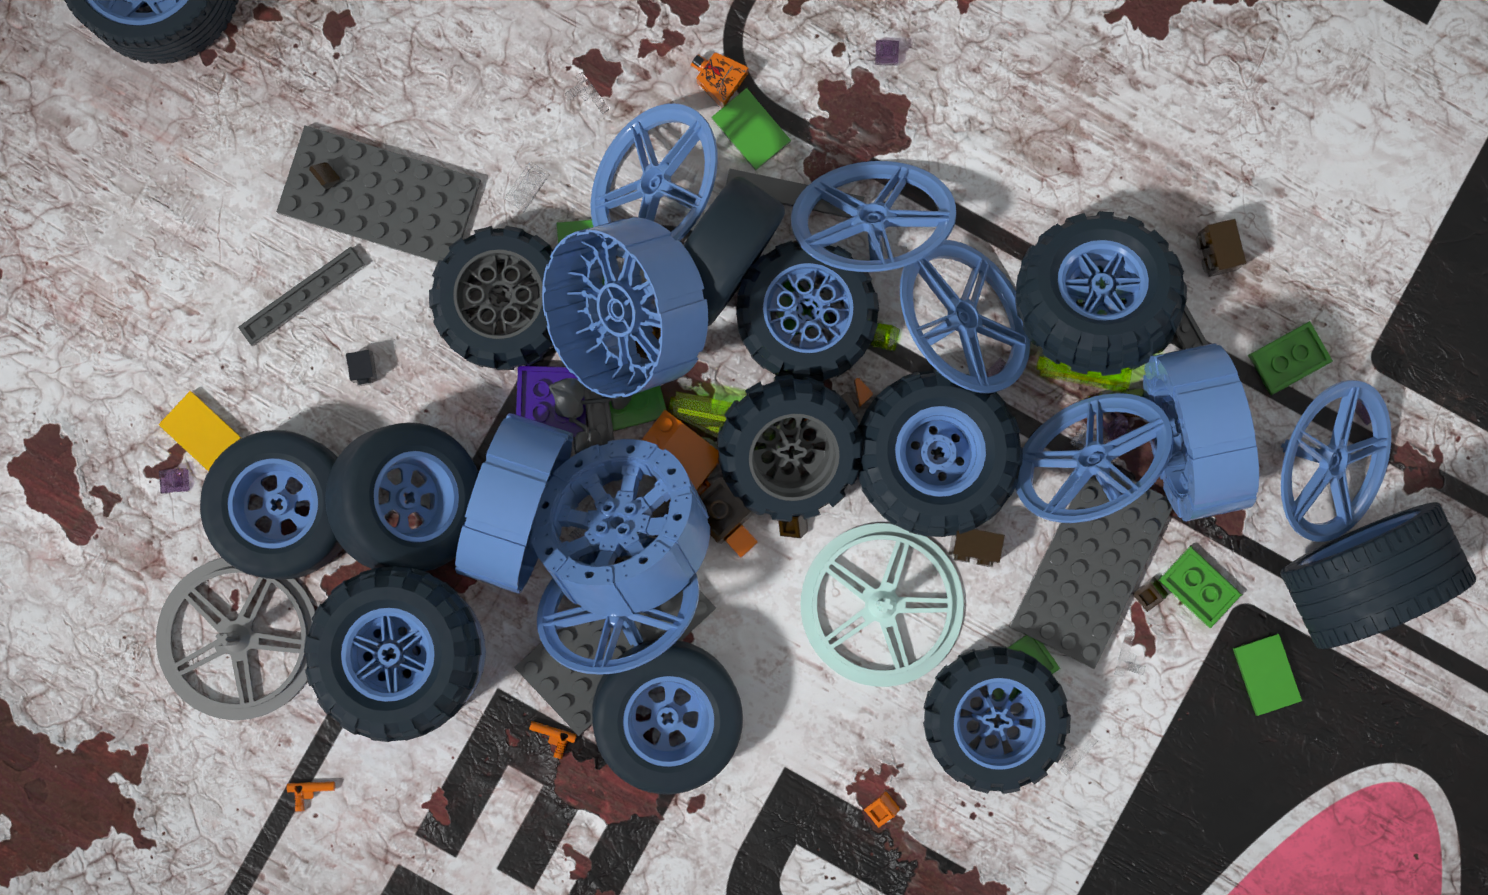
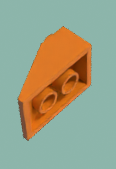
M666 410L662 412L642 438V441L656 444L659 449L663 451L666 449L673 454L684 467L696 491L699 490L719 464L718 450Z

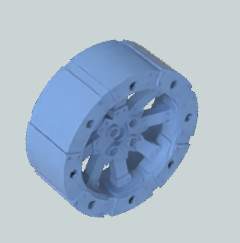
M637 217L622 219L580 230L566 236L551 253V259L549 264L546 265L542 287L544 316H546L547 329L556 352L566 368L578 378L581 384L605 397H628L684 376L698 361L699 358L697 356L699 352L703 351L706 341L708 306L707 299L703 297L702 289H704L698 269L683 244L679 240H675L669 230L648 219ZM620 246L625 250L626 256L621 272L616 259L618 255L617 249ZM641 268L647 280L645 283H642L641 275H639ZM652 326L661 328L659 341L652 333ZM635 341L646 352L649 359L640 357L636 350Z
M1216 343L1150 356L1149 362L1145 364L1144 368L1146 375H1143L1144 398L1154 402L1165 412L1172 426V453L1164 471L1159 477L1160 480L1163 479V488L1173 510L1183 521H1191L1251 508L1256 502V495L1259 489L1258 450L1249 404L1231 358L1224 348ZM1157 437L1150 440L1154 457L1157 449Z
M509 413L506 419L504 418L487 451L486 462L481 466L465 514L467 519L461 529L456 553L455 570L457 574L518 594L523 591L538 560L531 540V536H533L531 526L546 483L552 479L556 469L571 457L573 434L571 432Z
M635 439L612 440L602 446L597 444L577 453L564 462L553 473L552 479L546 483L531 526L533 532L531 540L538 558L562 592L575 605L579 604L584 610L603 616H629L636 612H645L665 603L678 594L690 582L689 579L699 570L705 558L710 540V525L707 520L709 516L684 467L666 449L663 451L656 444ZM642 476H655L657 482L654 484L655 487L643 498H637L639 481H641ZM622 480L621 489L613 499L610 494L605 492L603 485L612 481ZM588 495L592 496L597 510H588V512L575 510L579 506L578 504ZM671 498L668 514L664 515V517H650L652 512L664 501L666 502ZM572 526L587 530L584 533L585 536L574 541L562 542L560 540L562 527L570 528ZM658 535L647 548H643V544L649 536ZM594 550H600L596 561L592 562L591 565L576 562L579 557ZM629 554L632 556L630 559L614 564L619 556ZM648 558V561L645 564H640Z

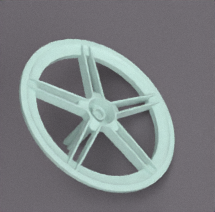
M888 523L859 526L840 534L830 541L810 565L801 592L802 623L811 646L822 661L832 670L851 681L875 687L897 686L924 676L934 669L949 653L958 637L963 619L962 587L958 574L947 555L928 537L909 533L896 525ZM866 541H896L881 585L877 589L865 583L834 560L847 549ZM900 543H904V549L892 584L887 582ZM909 546L925 555L935 566L943 580L947 599L898 597L895 591ZM832 564L862 585L865 590L860 593L829 569V566ZM825 572L865 602V608L826 637L821 629L817 612L818 591ZM906 602L947 603V608H906ZM947 612L943 630L936 643L924 656L908 664L895 619L898 613ZM862 616L865 622L830 645L828 641L859 617ZM873 621H878L896 669L872 670L855 665L842 657L834 648ZM893 626L904 663L902 668L899 666L887 628Z

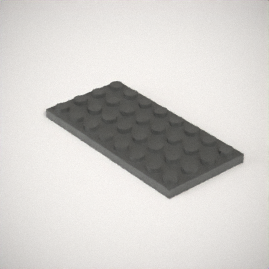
M304 125L276 212L290 218L438 263L439 260L443 261L450 252L448 248L458 239L463 238L481 180ZM327 162L340 177V181L329 190L325 189L309 170L310 166Z
M1112 471L1109 472L1111 477L1127 490L1131 489ZM1095 475L1088 480L1069 503L1068 510L1087 509L1109 502ZM1148 489L1131 504L1110 515L1085 522L1059 523L1009 627L1095 669L1170 515L1172 506L1168 498Z
M648 558L640 564H645L648 561ZM683 589L670 600L653 609L677 617L682 604ZM700 590L693 619L678 639L679 641H682L716 609ZM642 612L640 613V615H644V616H647V617H650V618H654V619H657V620H660V621L667 622V621H665V620H662V619H659V618L650 616V615H648V614H645V613H642ZM606 619L556 629L558 637L563 645L573 653L595 660ZM634 621L643 638V642L639 643V645L658 640L667 632V630ZM613 628L610 629V633H609V637H608V640H607L606 648H605V651H604L603 659H604V656H605V653H606V650H607V647H608V644H609V641H610V638H611V635H612ZM622 629L611 660L617 659L627 650L634 647V645L629 644ZM542 642L514 667L578 736L593 723V699L603 674H586L561 665L547 652Z

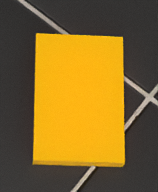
M189 391L158 424L207 471H209L214 461L225 449L242 439L236 431L192 391Z

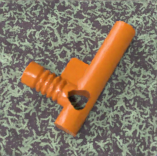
M534 721L531 722L529 729L550 736L548 743L557 746L553 757L558 759L563 758L567 741L575 743L577 734ZM561 733L567 734L568 738L563 741Z
M334 781L287 783V793L295 792V812L305 811L304 799H313L314 792L335 791ZM296 786H302L301 792H298Z

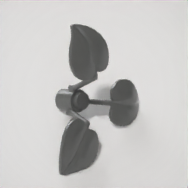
M576 378L562 379L549 386L555 399L556 414L569 418V422L575 423L583 429L575 437V455L597 444L602 446L599 432L593 429L589 430L586 425L576 419L582 415L583 405L611 401L612 407L619 410L626 407L632 397L631 395L628 397L620 396L617 398L607 397L603 399L582 400L585 389L583 384Z

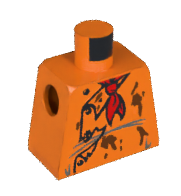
M716 52L709 61L697 54L691 63V66L700 72L696 78L697 84L721 108L729 102L748 75V67Z

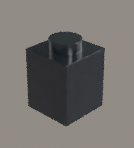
M363 350L346 353L351 382L357 383V386L370 385L371 380L377 379L372 351Z

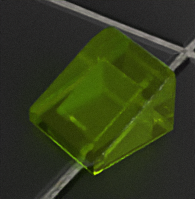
M877 323L878 326L870 346L895 351L900 329L893 325Z

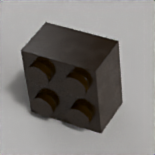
M1236 219L1209 224L1198 232L1196 243L1198 249L1202 250L1204 257L1202 259V267L1204 272L1208 273V277L1234 272L1247 264Z
M719 477L700 495L709 516L707 520L710 525V535L717 543L722 544L754 514V512L744 507L743 501L739 497H734L723 477Z
M977 529L962 534L956 531V535L951 537L948 555L954 556L953 560L967 563L970 562V559L977 560L976 565L993 567V563H1000L1005 535Z

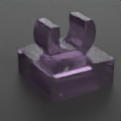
M876 40L875 65L898 66L899 41Z
M1111 412L1110 415L1113 420L1109 423L1103 420V429L1109 442L1131 431L1128 420L1123 414L1117 416L1116 413Z

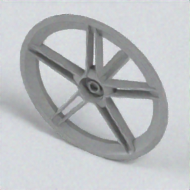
M221 558L205 563L187 574L167 597L157 624V655L160 667L169 685L191 707L219 719H252L269 714L285 705L307 682L305 673L307 661L304 645L305 637L309 634L313 622L311 618L315 613V608L307 592L295 578L282 580L258 577L237 619L230 621L196 590L198 586L214 577L229 573H244ZM263 579H266L265 586L250 618L244 616ZM271 583L282 590L293 604L300 621L301 640L253 632L251 626ZM191 592L221 619L218 624L189 596ZM186 599L218 634L215 636L217 640L176 662L172 645L173 627L177 613ZM260 638L301 644V648L260 645ZM215 647L216 653L180 671L179 666ZM261 649L299 653L296 665L285 682L271 694L255 701L248 650ZM225 653L231 655L240 704L224 703L203 695L185 679L183 674ZM238 661H243L249 703L245 702Z

